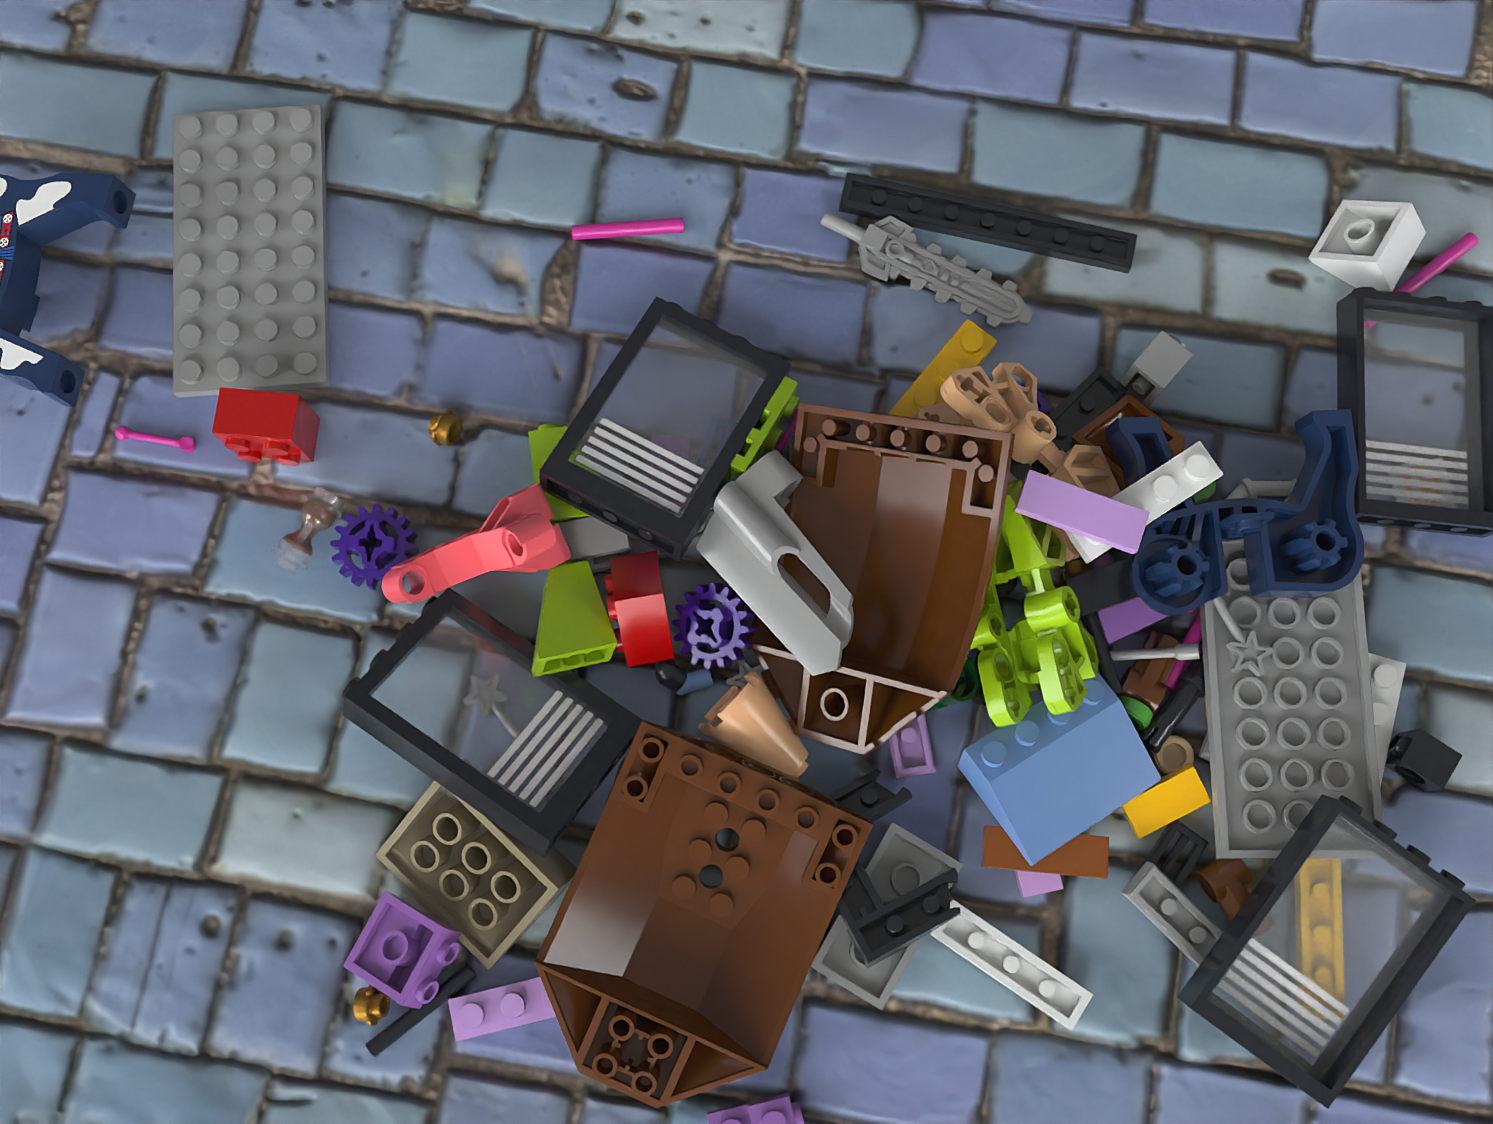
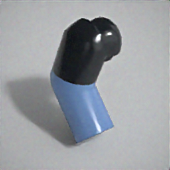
M674 659L659 661L655 665V677L658 682L676 694L684 695L714 686L709 669L703 668L688 673L677 666Z

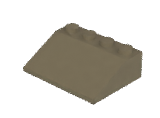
M466 759L463 760L470 766H472ZM433 781L375 854L439 920L461 933L458 940L488 970L505 955L569 886L577 870L554 846L545 858L436 781Z

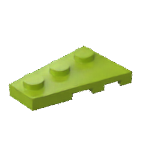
M786 376L783 378L762 413L760 423L763 425L761 429L752 428L746 438L742 456L736 454L731 463V481H735L742 473L762 458L768 449L771 451L776 449L784 432L779 428L785 416L791 419L801 401V398L797 396L798 382Z

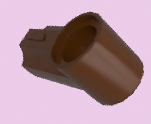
M1151 631L1141 649L1171 648L1179 643L1176 639L1166 634ZM1177 658L1136 659L1133 666H1130L1120 679L1123 693L1117 696L1133 698L1146 705L1154 713L1166 693L1167 685H1165V682Z
M1215 859L1195 872L1203 891L1213 902L1219 904L1229 922L1232 921L1254 890L1250 884L1252 882L1251 873L1242 859ZM1269 913L1252 937L1265 932L1275 923Z

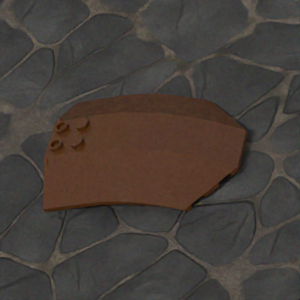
M799 403L791 465L804 478L801 479L798 486L788 497L790 502L786 505L784 511L852 594L854 625L851 639L848 645L842 649L839 669L812 676L755 614L751 625L757 627V631L748 633L747 638L752 641L753 646L747 648V650L752 649L764 669L760 673L774 698H780L791 719L788 722L795 735L866 755L953 692L971 648L992 577L1004 514L1015 440L1014 433L883 413ZM791 553L781 555L778 562L828 614L831 596L827 587L797 555Z

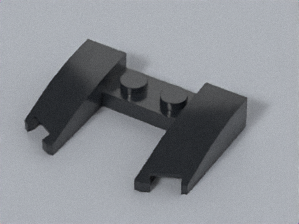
M878 769L826 795L871 822L878 820L912 799L911 792L905 787H902L896 795L879 784L877 780L881 775V771ZM859 859L857 860L836 908L867 969L960 915V907L950 908L948 884L958 882V873L955 868L884 905Z

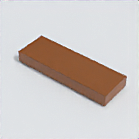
M989 825L983 827L981 867L1108 879L1109 837L1079 834L1033 866H1030L1002 827Z

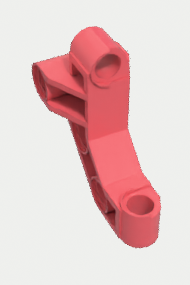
M537 483L499 500L481 528L427 549L391 567V570L384 575L381 587L383 594L391 602L399 604L407 602L408 604L423 601L448 587L485 572L510 571L534 573L538 570L552 569L570 559L573 555L559 524H551L549 521L555 515L541 484ZM404 575L408 577L411 583L409 593L403 588L402 581Z

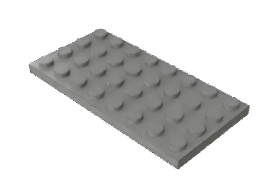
M321 104L173 114V393L178 398L219 395L220 387L257 391L330 387L325 116Z
M1244 540L1222 541L1228 593L1222 595V598L1244 636L1246 637L1248 632L1254 630L1258 646L1273 648L1274 653L1262 658L1265 674L1257 677L1248 667L1235 673L1232 672L1231 668L1237 657L1226 648V644L1236 641L1212 600L1200 605L1216 859H1276L1322 794L1335 799L1343 795L1364 809L1360 816L1371 824L1374 820L1383 823L1361 569L1354 580L1347 586L1319 597H1251ZM1332 823L1307 859L1381 857Z

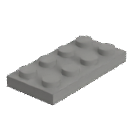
M891 822L864 870L883 904L886 905L952 868H955L957 873H959L963 864ZM949 883V884H948V885H949V890H950V888H951V886H952L953 883ZM838 914L810 967L882 1010L922 938L867 969L847 932L843 919Z

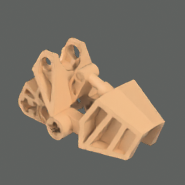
M1000 362L992 371L994 378L992 382L981 366L955 370L940 388L945 403L925 406L913 417L1014 433L1015 440L1012 459L1016 462L1028 463L1031 466L1038 460L1050 471L1047 476L1108 498H1112L1121 492L1100 446L1075 444L1067 453L1057 448L1052 441L1057 434L1053 421L1047 415L1038 411V378L1020 363ZM1012 374L1020 377L1026 387L1019 385ZM1009 473L1008 482L1018 480ZM1053 526L1067 546L1065 561L1069 562L1081 557L1064 530Z

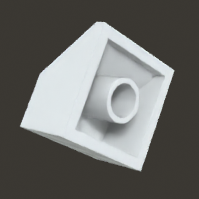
M1343 200L1308 258L1313 264L1355 288L1373 287L1377 291L1392 292L1425 236L1426 231L1412 203Z

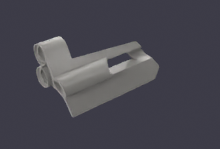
M773 450L760 458L735 481L727 483L721 489L714 502L715 512L706 526L696 549L812 676L839 669L842 649L848 645L853 632V596L781 508L786 507L790 502L788 497L804 477L779 451ZM785 553L797 555L827 587L831 596L828 614L778 562L781 555Z

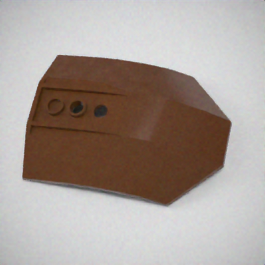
M642 720L589 844L534 961L578 1072L652 1107L659 1108L767 1070L822 938L872 829L873 822L799 779L732 749ZM723 828L735 830L739 835L738 845L732 848L722 846L718 842L717 832ZM710 864L718 866L723 873V881L717 886L704 884L700 878V870L704 866Z

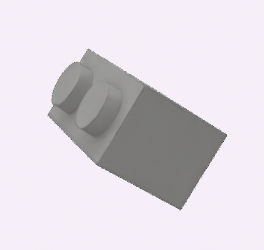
M1162 330L1132 364L1120 380V383L1128 389L1126 395L1130 394L1148 408L1193 354L1187 350L1185 344L1179 338L1169 336Z

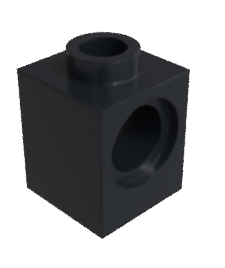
M1421 728L1400 732L1391 740L1388 749L1390 755L1386 760L1385 767L1425 792L1436 791L1445 788L1463 755Z

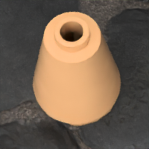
M753 670L743 677L748 683L742 689L733 685L704 716L709 722L699 723L698 728L704 735L720 745L794 778H798L809 765L805 761L809 753L798 735H795L788 719L761 676Z

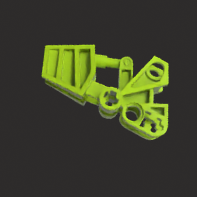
M1021 479L1008 482L995 564L983 611L970 650L977 648L981 651L978 655L980 679L989 717L997 727L1020 723L1033 704L1028 692L1040 690V688L1045 705L1052 714L1059 715L1076 711L1088 692L1083 680L1096 677L1099 664L1094 638L1079 620L1080 607L1074 591L1069 586L1055 589L1050 570L1064 567L1067 546L1052 525L1014 512L1023 484ZM1020 577L1022 585L1027 587L1029 593H1025L1024 611L1013 625L1012 630L1006 631L995 586Z

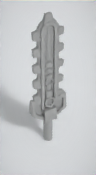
M826 211L822 218L821 225L859 243L858 251L862 271L887 282L888 277L895 279L900 274L911 280L909 288L920 292L926 287L936 292L935 301L942 304L951 299L961 304V314L970 317L974 312H977L986 317L985 325L996 329L999 324L1013 325L1019 323L1027 325L1033 315V312L1025 306L1022 297L1016 293L1017 285L1007 280L1003 285H1000L991 280L992 272L982 267L976 273L966 268L967 260L959 255L951 261L941 256L942 248L932 243L925 248L917 244V236L912 233L914 228L892 216H888L874 224H869L867 230L829 211Z

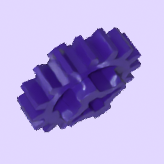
M374 504L371 513L363 506H359V516L356 518L348 513L345 514V519L349 524L346 527L336 526L334 529L341 535L340 540L330 541V545L340 551L331 557L334 563L343 565L339 573L345 578L352 576L351 582L358 587L366 580V585L370 590L376 589L378 581L382 582L384 575L391 570V567L409 559L410 554L419 553V548L415 544L410 543V541L418 537L414 529H407L411 522L405 516L398 518V512L393 507H390L384 514L380 504ZM386 524L397 531L399 539L388 536ZM378 540L382 545L381 547H375L372 554L368 549L369 547H374ZM351 555L362 557L361 564L364 566L363 570L354 564ZM394 559V561L390 565L385 567L390 561Z
M710 583V586L708 584L696 585V592H685L683 595L687 604H676L675 607L681 613V618L672 620V625L680 627V633L673 637L674 641H683L685 644L680 653L682 655L693 654L691 664L699 665L704 663L705 669H715L718 666L720 668L732 666V660L744 659L741 648L753 646L752 641L747 638L748 633L756 632L757 627L748 624V619L752 618L755 613L753 611H745L744 606L746 603L741 597L735 598L736 592L732 587L724 588L723 583ZM714 599L720 601L723 605L716 606L708 601ZM711 645L713 649L718 648L720 651L713 652L705 647Z

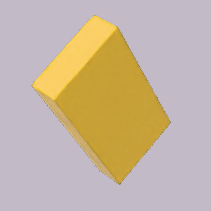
M1188 763L1162 777L1160 782L1121 808L1134 834L1141 839L1208 804L1211 800L1194 766Z

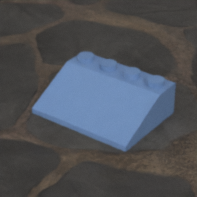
M1098 672L1096 677L1083 680L1088 692L1076 711L1054 715L1048 710L1044 700L1028 710L1020 723L999 727L965 748L957 765L1030 866H1033L1161 780L1123 704Z

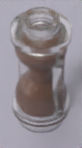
M319 486L313 494L309 492L306 496L308 500L301 509L302 525L299 530L283 536L277 546L274 545L271 549L272 552L277 554L273 561L292 573H295L297 568L306 571L308 568L307 563L313 555L312 539L314 535L319 531L330 528L336 519H340L343 514L340 510L345 503Z

